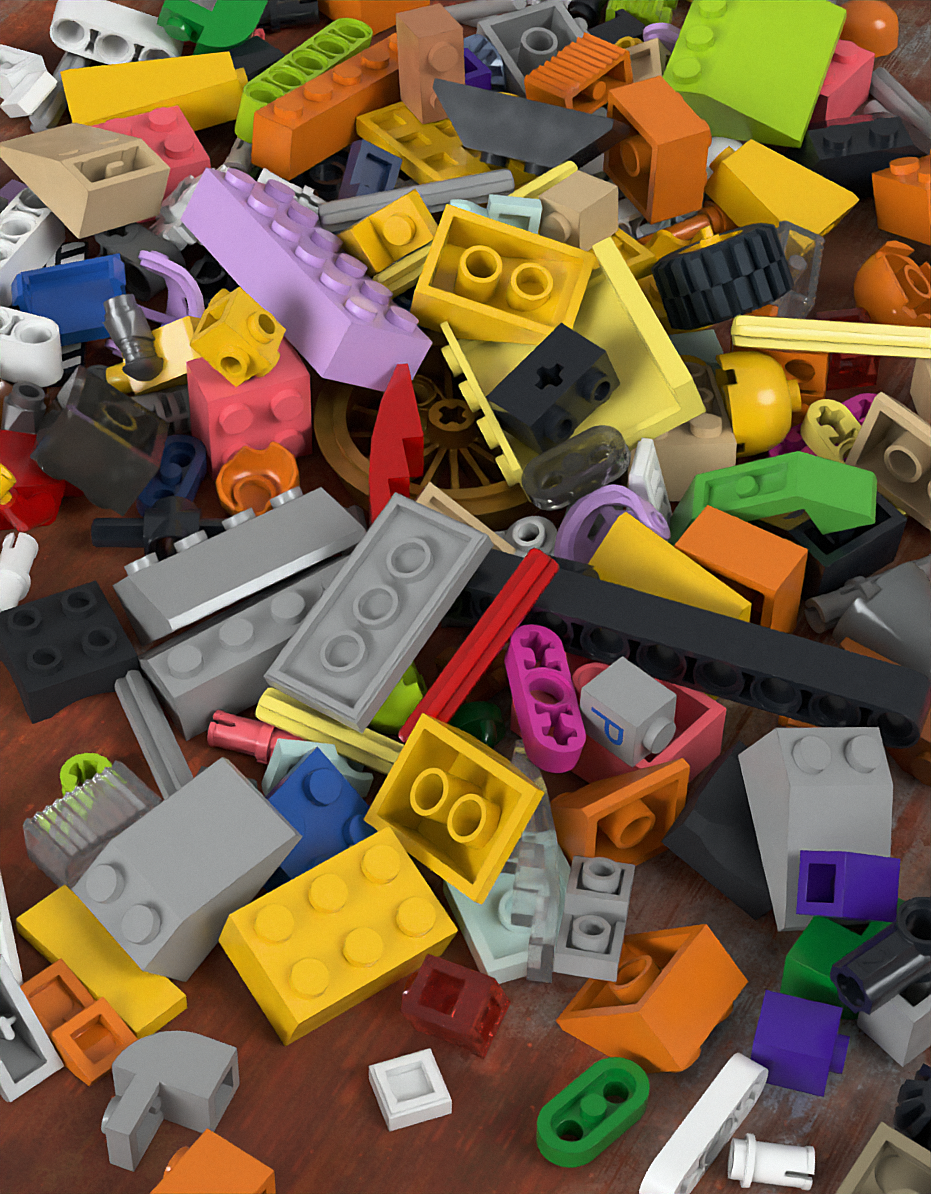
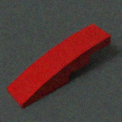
M408 363L397 364L381 399L371 438L368 477L370 527L395 492L410 499V477L423 476L424 435Z

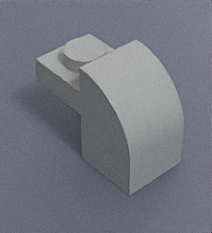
M164 1031L143 1037L124 1049L112 1063L116 1095L109 1102L101 1125L102 1133L106 1134L110 1163L134 1172L163 1119L203 1133L207 1128L214 1132L240 1085L237 1048L193 1032Z

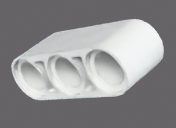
M58 0L50 26V37L59 48L108 65L181 57L184 41L171 37L163 27L157 25L158 17L107 0Z

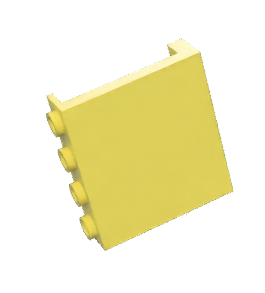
M611 236L592 245L600 267L591 272L572 330L607 352L620 385L612 392L610 398L604 404L598 406L575 429L572 436L564 443H561L546 459L504 431L486 399V396L538 345L460 339L457 341L448 322L440 324L449 342V345L441 348V351L454 377L464 373L467 378L458 386L472 413L480 409L483 410L485 417L476 422L491 450L501 446L504 454L496 457L495 460L508 486L512 487L520 483L529 502L633 450L642 438L654 439L706 412L692 376Z

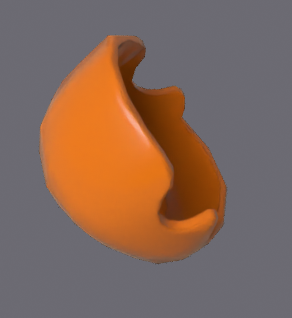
M849 0L840 5V7L847 10V18L839 39L851 41L858 47L875 53V58L886 56L897 48L899 37L898 17L896 12L885 1Z
M273 441L263 450H255L246 445L243 446L232 460L227 461L221 467L215 484L220 505L226 513L234 516L252 508L257 517L273 510L270 499L299 486L300 481L295 456L280 443Z

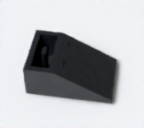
M877 491L875 523L822 535L805 509L747 522L808 549L801 598L806 602L810 598L844 587L845 582L857 576L867 578L895 560L907 518Z

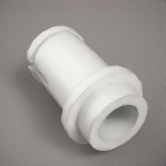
M747 1133L744 1139H732L728 1156V1178L740 1180L742 1188H749L751 1182L797 1187L807 1191L811 1189L813 1180L812 1177H808V1174L814 1175L815 1150L813 1146L800 1147L756 1141L755 1135Z

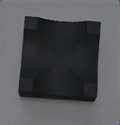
M96 580L0 612V660L8 669L32 724L52 718L66 706L83 698L101 693L116 692L115 683L117 679L126 677L128 670H138L140 672L138 655Z
M739 740L716 759L661 842L750 917L757 920L773 907L738 755L748 747Z

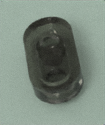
M607 425L591 427L533 458L522 473V486L533 505L537 508L547 511L561 509L618 479L630 464V449L622 434L616 428Z

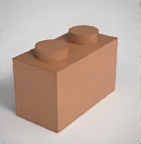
M440 3L396 13L400 99L422 125L447 119L449 117L432 87L435 78L465 85L463 27Z

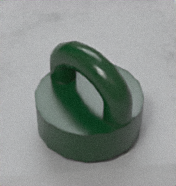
M485 701L471 702L460 706L448 723L471 734L493 750L495 745L506 734V727L500 708L495 704Z

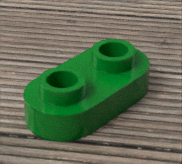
M609 1057L594 1063L541 1109L537 1119L536 1142L541 1154L553 1164L568 1168L580 1167L595 1159L644 1115L648 1105L650 1089L649 1079L645 1071L635 1062L621 1057ZM608 1096H619L625 1101L622 1103H611L605 1098ZM570 1134L576 1136L579 1140L570 1142L564 1141L559 1137Z

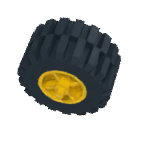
M767 223L751 224L720 234H713L711 225L701 228L703 239L665 255L651 268L672 329L679 330L698 329L749 313L780 299L795 285L775 225Z

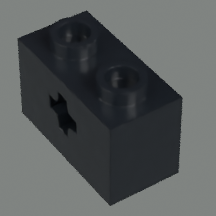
M560 323L486 396V399L501 428L546 459L561 443H564L572 436L575 429L598 406L604 404L610 398L612 392L620 385V381L604 349L563 323Z

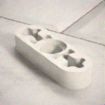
M739 1052L734 1054L654 1159L642 1181L639 1194H690L757 1102L765 1086L768 1069Z

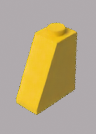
M752 139L736 151L730 146L724 149L709 165L713 174L707 180V185L704 187V192L738 227L756 223L774 224L788 266L833 230L860 200L853 192Z

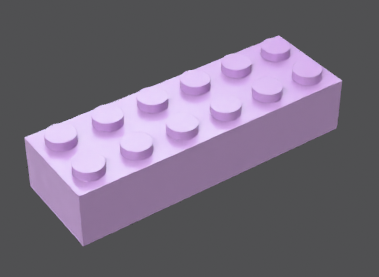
M206 167L180 220L237 284L286 328L284 336L317 373L325 379L385 392L397 364L408 363L411 379L413 380L433 342L417 326L419 320L412 313L398 307L391 300L393 293L384 285L373 281L366 274L367 266L357 258L348 255L341 248L342 240L333 233L322 229L317 223L319 219L317 214L300 205L293 198L295 192L279 181L269 179L264 184L255 181L251 176L238 169L228 168L225 173Z

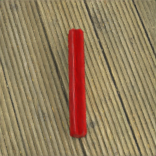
M532 548L529 550L398 731V737L402 742H407L422 713L447 724L450 722L558 573L560 566L554 559L540 549Z

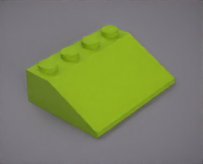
M693 0L662 78L675 92L682 95L684 101L701 119L707 122L712 136L744 141L752 139L758 143L801 148L846 21L847 10L828 0Z

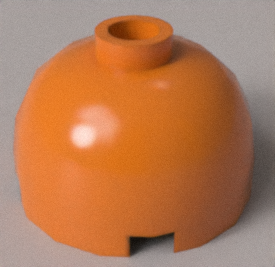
M897 240L887 241L861 265L853 283L854 302L857 307L856 317L859 323L931 327V266L927 261L918 266L908 256L915 250L907 244Z

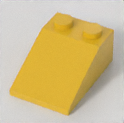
M446 204L414 291L410 313L419 320L417 325L443 334L444 332L440 324L447 321L453 334L459 339L539 345L560 323L571 329L573 328L596 260V255Z
M422 713L363 820L378 831L390 826L406 852L471 900L483 905L545 792L507 758L471 734Z

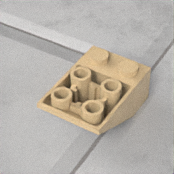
M71 123L0 142V158L78 239L160 214L170 167L141 138L79 123Z
M683 362L694 380L706 412L653 439L669 501H681L697 474L735 466L737 442L711 365L702 366L698 363ZM636 448L617 457L621 483L626 488L629 486V474Z

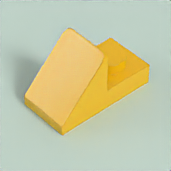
M415 188L338 233L336 236L343 242L341 248L348 255L363 262L367 266L366 274L372 277L382 272L398 259L432 241L438 225Z

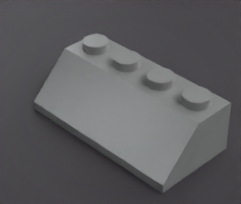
M297 486L270 499L273 510L256 517L253 509L249 508L222 521L226 531L208 539L205 531L201 530L174 543L177 554L159 562L154 552L124 566L128 576L114 584L113 588L143 647L358 544L366 534L365 528L322 487L303 495L300 487Z
M350 555L328 557L138 656L139 670L142 678L148 679L157 700L186 741L208 730L210 722L218 724V721L213 719V715L217 710H223L226 713L236 715L259 702L261 695H263L267 688L271 687L263 677Z

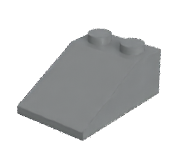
M547 0L525 7L522 10L508 12L479 21L476 34L483 35L492 43L501 56L507 79L505 93L515 94L524 99H527L524 86L526 74L529 75L539 65L544 66L545 61H550L552 55L556 57L558 51H562L571 42L576 43L578 37H583V32L561 0Z
M879 727L775 728L738 755L778 932L805 930L814 917L796 914L800 850L846 851L890 857L893 782ZM827 918L845 928L868 927L871 921Z
M221 757L113 838L72 890L142 971L186 982L219 942V936L229 914L251 902L303 836L228 759Z

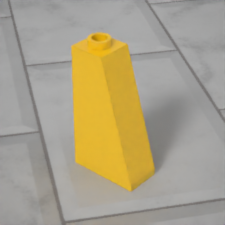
M229 51L75 68L60 72L72 123L87 126L105 123L114 118H126L151 112L156 108H169L178 105L193 131L201 130L237 119L243 88L248 83L244 67L234 68Z

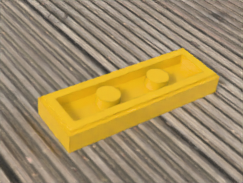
M65 884L15 919L17 931L51 964L62 958L96 1001L104 997L138 1040L154 1034L187 1009L186 995L167 977L142 971L79 897Z

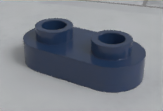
M177 434L163 438L155 445L135 487L137 510L143 518L145 508H151L157 500L164 497L179 496L193 502L207 472V453L202 441L190 435Z

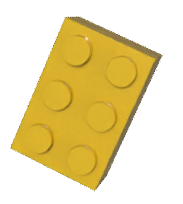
M387 826L229 914L218 941L286 1047L442 955L458 929L390 826Z

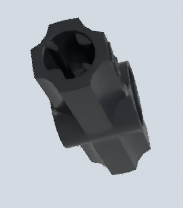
M931 896L914 897L905 901L898 908L896 920L832 965L830 979L838 991L839 999L854 1013L860 1011L870 1015L913 983H928L931 981Z

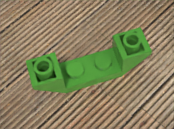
M801 451L697 474L670 517L669 529L671 538L668 539V543L674 546L707 505L745 522L805 509L822 535L874 524L877 477L871 471Z

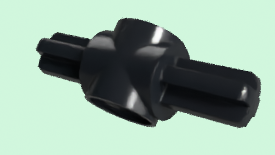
M168 496L157 500L151 508H145L144 518L93 519L91 540L95 547L144 548L145 556L155 552L160 562L177 554L174 543L194 533L204 530L208 539L225 532L222 521L228 518H202V509L198 508L189 499L179 496Z

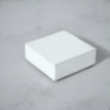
M47 70L28 73L2 102L0 108L10 118L32 115L57 86L56 83L58 81Z
M430 1048L369 1066V1081L389 1132L452 1113L451 1097Z

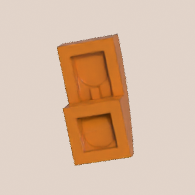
M62 958L20 986L64 1066L89 1087L112 1071V1063L118 1055L138 1040L104 997L97 1001L92 997Z

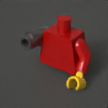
M22 381L15 383L12 392L4 398L0 429V531L16 529L19 532H28L39 526H49L56 520L62 498L81 497L86 488V472L82 465L59 464L48 439L39 435L46 410L43 402L45 392L40 386L31 382Z

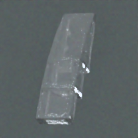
M516 739L512 764L541 788L545 794L500 873L515 875L511 925L531 928L526 980L552 983L560 897L557 836L547 788L541 772L527 757L523 740Z

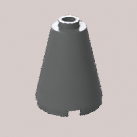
M908 561L896 566L874 583L880 590L867 601L859 596L839 619L832 632V638L840 647V643L845 637H848L903 667L922 673L931 681V582L923 569H920L914 562Z

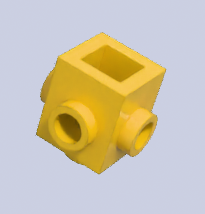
M238 287L204 310L189 346L237 387L254 375L258 378L265 376L274 368L280 358V353L277 350L286 328L241 287Z

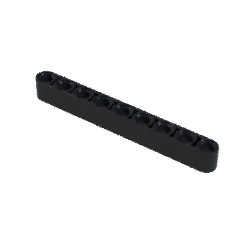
M491 548L447 611L445 617L476 625L524 558ZM559 568L558 573L518 626L534 624L550 629L561 639L564 651L608 665H612L623 656L652 678L818 727H879L883 746L889 748L905 749L917 744L931 708V681L925 675L913 669Z

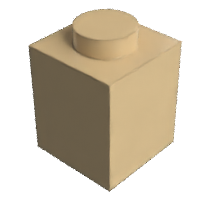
M577 170L539 195L542 205L540 236L589 251L592 249V245L618 231V186Z

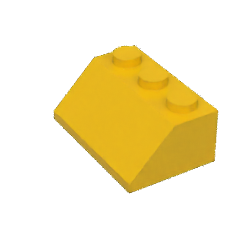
M627 512L616 519L588 563L594 566V570L598 573L600 580L631 587L638 591L746 622L750 620L752 603ZM706 694L713 700H717L719 698L717 696Z

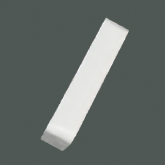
M29 187L19 192L0 213V378L14 383L25 381L40 387H46L55 384L63 375L59 327L53 320L8 308L12 304L11 284L17 274L43 268L66 238L64 223Z

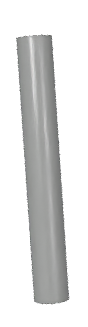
M474 0L444 8L457 22H463L522 10L526 7L527 0Z

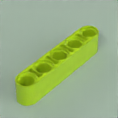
M339 18L249 81L243 88L234 128L238 138L252 144L255 111L369 48L373 36L370 26L357 19Z

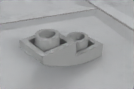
M573 856L565 893L564 911L555 948L553 972L616 982L635 865L615 862L604 857L588 858Z

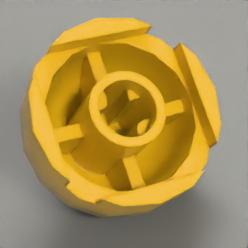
M738 351L716 355L715 360L721 367L720 369H715L716 383L737 442L736 458L752 456L773 449L785 439L790 431L792 412L801 411V395L797 380H787L781 364L771 356L757 351Z

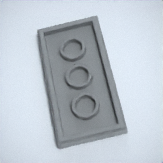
M395 492L263 677L269 686L363 733L493 547L489 535Z

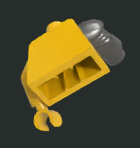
M224 288L221 289L211 299L208 307L231 292ZM133 294L119 295L103 302L105 321L102 323L115 345L120 349L124 361L106 368L108 386L116 397L130 392H134L135 395H142L188 384L186 361L202 357L189 346L201 318L186 316L151 331L143 310L136 304Z

